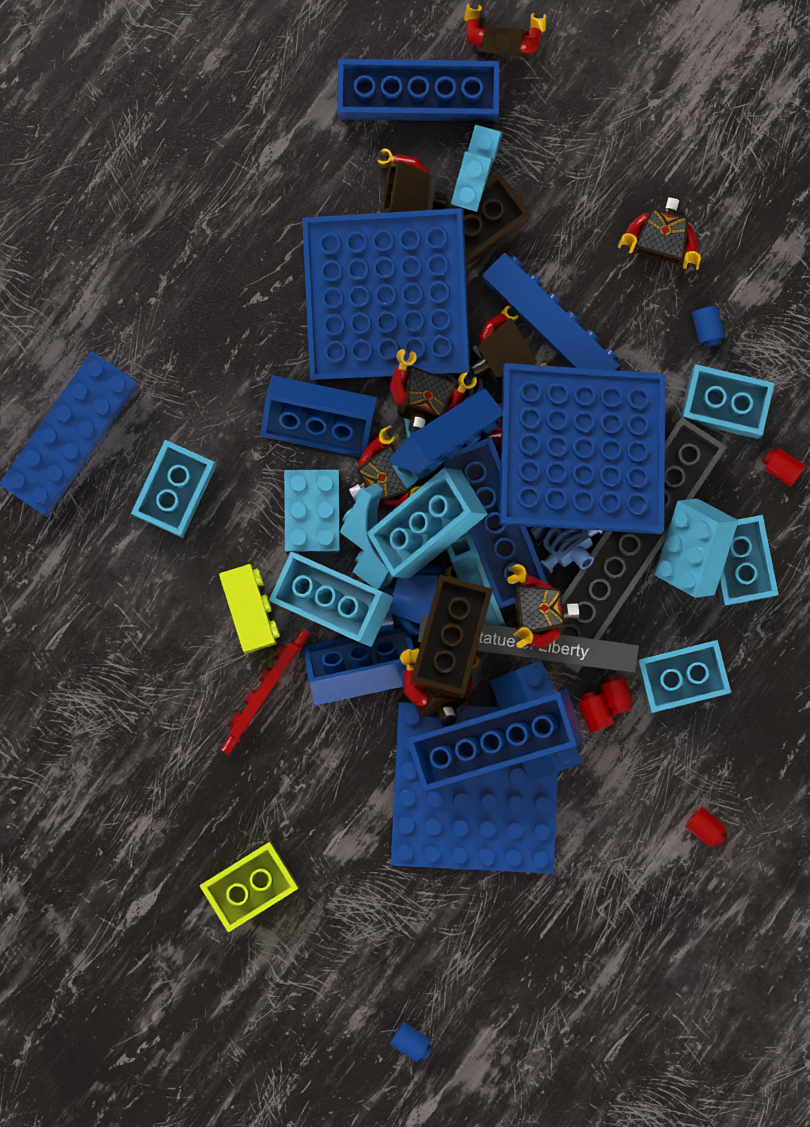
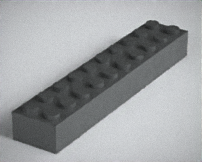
M683 417L678 420L665 440L664 532L662 534L605 531L590 553L594 559L593 563L586 569L580 568L562 595V604L578 603L579 619L564 620L565 626L561 635L600 640L664 543L677 501L693 499L727 446ZM560 663L572 672H574L575 674L578 673V671L582 667L579 665Z

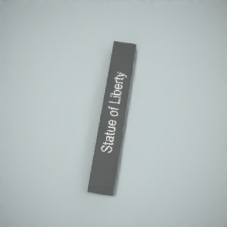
M421 616L418 643L422 641L428 616ZM484 624L477 647L479 652L635 673L639 645L559 635L557 640L543 649L527 645L523 648H518L516 643L519 642V637L513 635L518 631L517 628Z

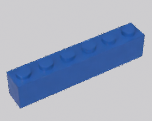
M504 253L482 275L481 280L507 306H511L510 309L571 368L615 371L619 368L620 365L617 363L618 357L610 349L604 350L598 344L600 340L592 331L587 330L585 332L578 325L580 320L571 311L566 313L559 306L561 302L553 293L547 294L541 289L542 283L533 274L528 276L521 269L523 267L522 263L514 255L509 257Z

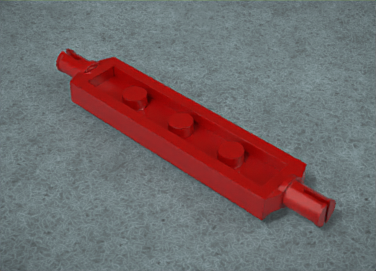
M301 628L298 635L293 641L289 642L287 647L284 644L281 645L274 656L277 662L272 669L267 667L259 678V681L262 682L261 686L257 691L253 689L250 691L243 702L247 705L242 714L236 712L228 724L232 729L220 750L230 755L236 744L241 741L240 737L299 649H303L302 646L311 633Z

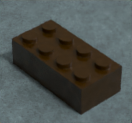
M500 172L486 181L477 212L462 208L464 210L466 267L530 220V212ZM452 205L448 209H460L462 207Z
M439 575L410 685L463 699L493 592L492 588Z

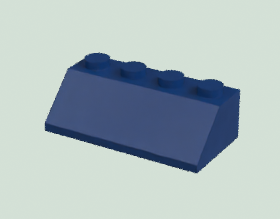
M272 375L266 393L260 436L361 458L368 446L377 397Z
M484 388L411 434L388 461L392 465L419 474L427 468L433 471L444 462L443 458L446 456L450 459L455 457L463 450V445L467 444L470 447L481 438L480 434L483 432L489 435L500 426L498 421L502 417V409Z
M401 625L394 626V630L378 633L372 647L349 637L303 646L309 684L315 706L403 687L404 670H407V667L401 662L400 655L405 650H414L411 635Z
M541 660L489 681L500 709L554 693ZM575 746L524 761L522 764L529 782L582 763V760Z

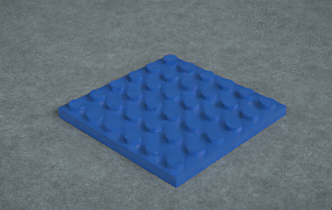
M462 208L302 218L310 380L393 376L396 366L400 364L397 360V353L401 349L405 350L404 361L409 359V354L413 351L416 353V361L411 366L432 374L471 372L464 210Z
M504 363L499 524L662 534L664 532L665 374Z
M399 702L391 865L554 873L558 772L529 782L521 762L423 792L407 739L444 726L439 718L422 716L414 703ZM465 706L456 715L457 720L455 723L500 710V707Z

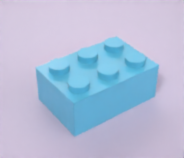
M695 364L691 370L681 417L692 424L759 439L763 435L775 383Z
M165 440L131 514L183 538L217 465L214 461Z
M284 470L286 554H290L291 551L296 554L340 553L339 470Z
M699 499L677 501L655 576L694 598L715 595L739 520Z
M763 515L738 519L734 537L717 586L721 607L778 595Z
M718 640L637 660L636 665L649 713L731 693Z

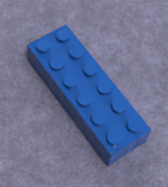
M338 59V119L498 122L499 61Z
M91 351L0 481V486L48 517L139 386L138 383Z
M489 436L477 441L470 447L467 445L463 446V450L451 459L446 456L443 458L444 462L442 465L445 468L457 469L463 472L488 514L468 531L478 552L490 587L493 589L497 605L501 609L515 603L516 585H519L518 582L514 584L508 583V577L515 575L508 568L520 564L525 568L526 573L547 584L548 582L526 526L499 524L501 461L493 440Z
M568 689L460 721L450 726L424 732L408 738L407 741L424 792L575 747L583 743L584 739Z

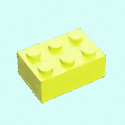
M251 564L219 573L243 652L248 654L276 645V638L280 637L276 621H270L268 612H271L272 608L266 594L262 595L260 587L264 586L260 570L258 568L254 569Z
M272 841L202 883L200 888L226 930L230 932L299 889V885Z

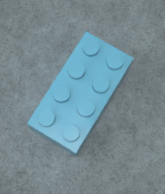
M444 467L369 530L367 534L392 577L410 579L488 514L463 472Z
M291 551L269 601L372 647L394 597Z

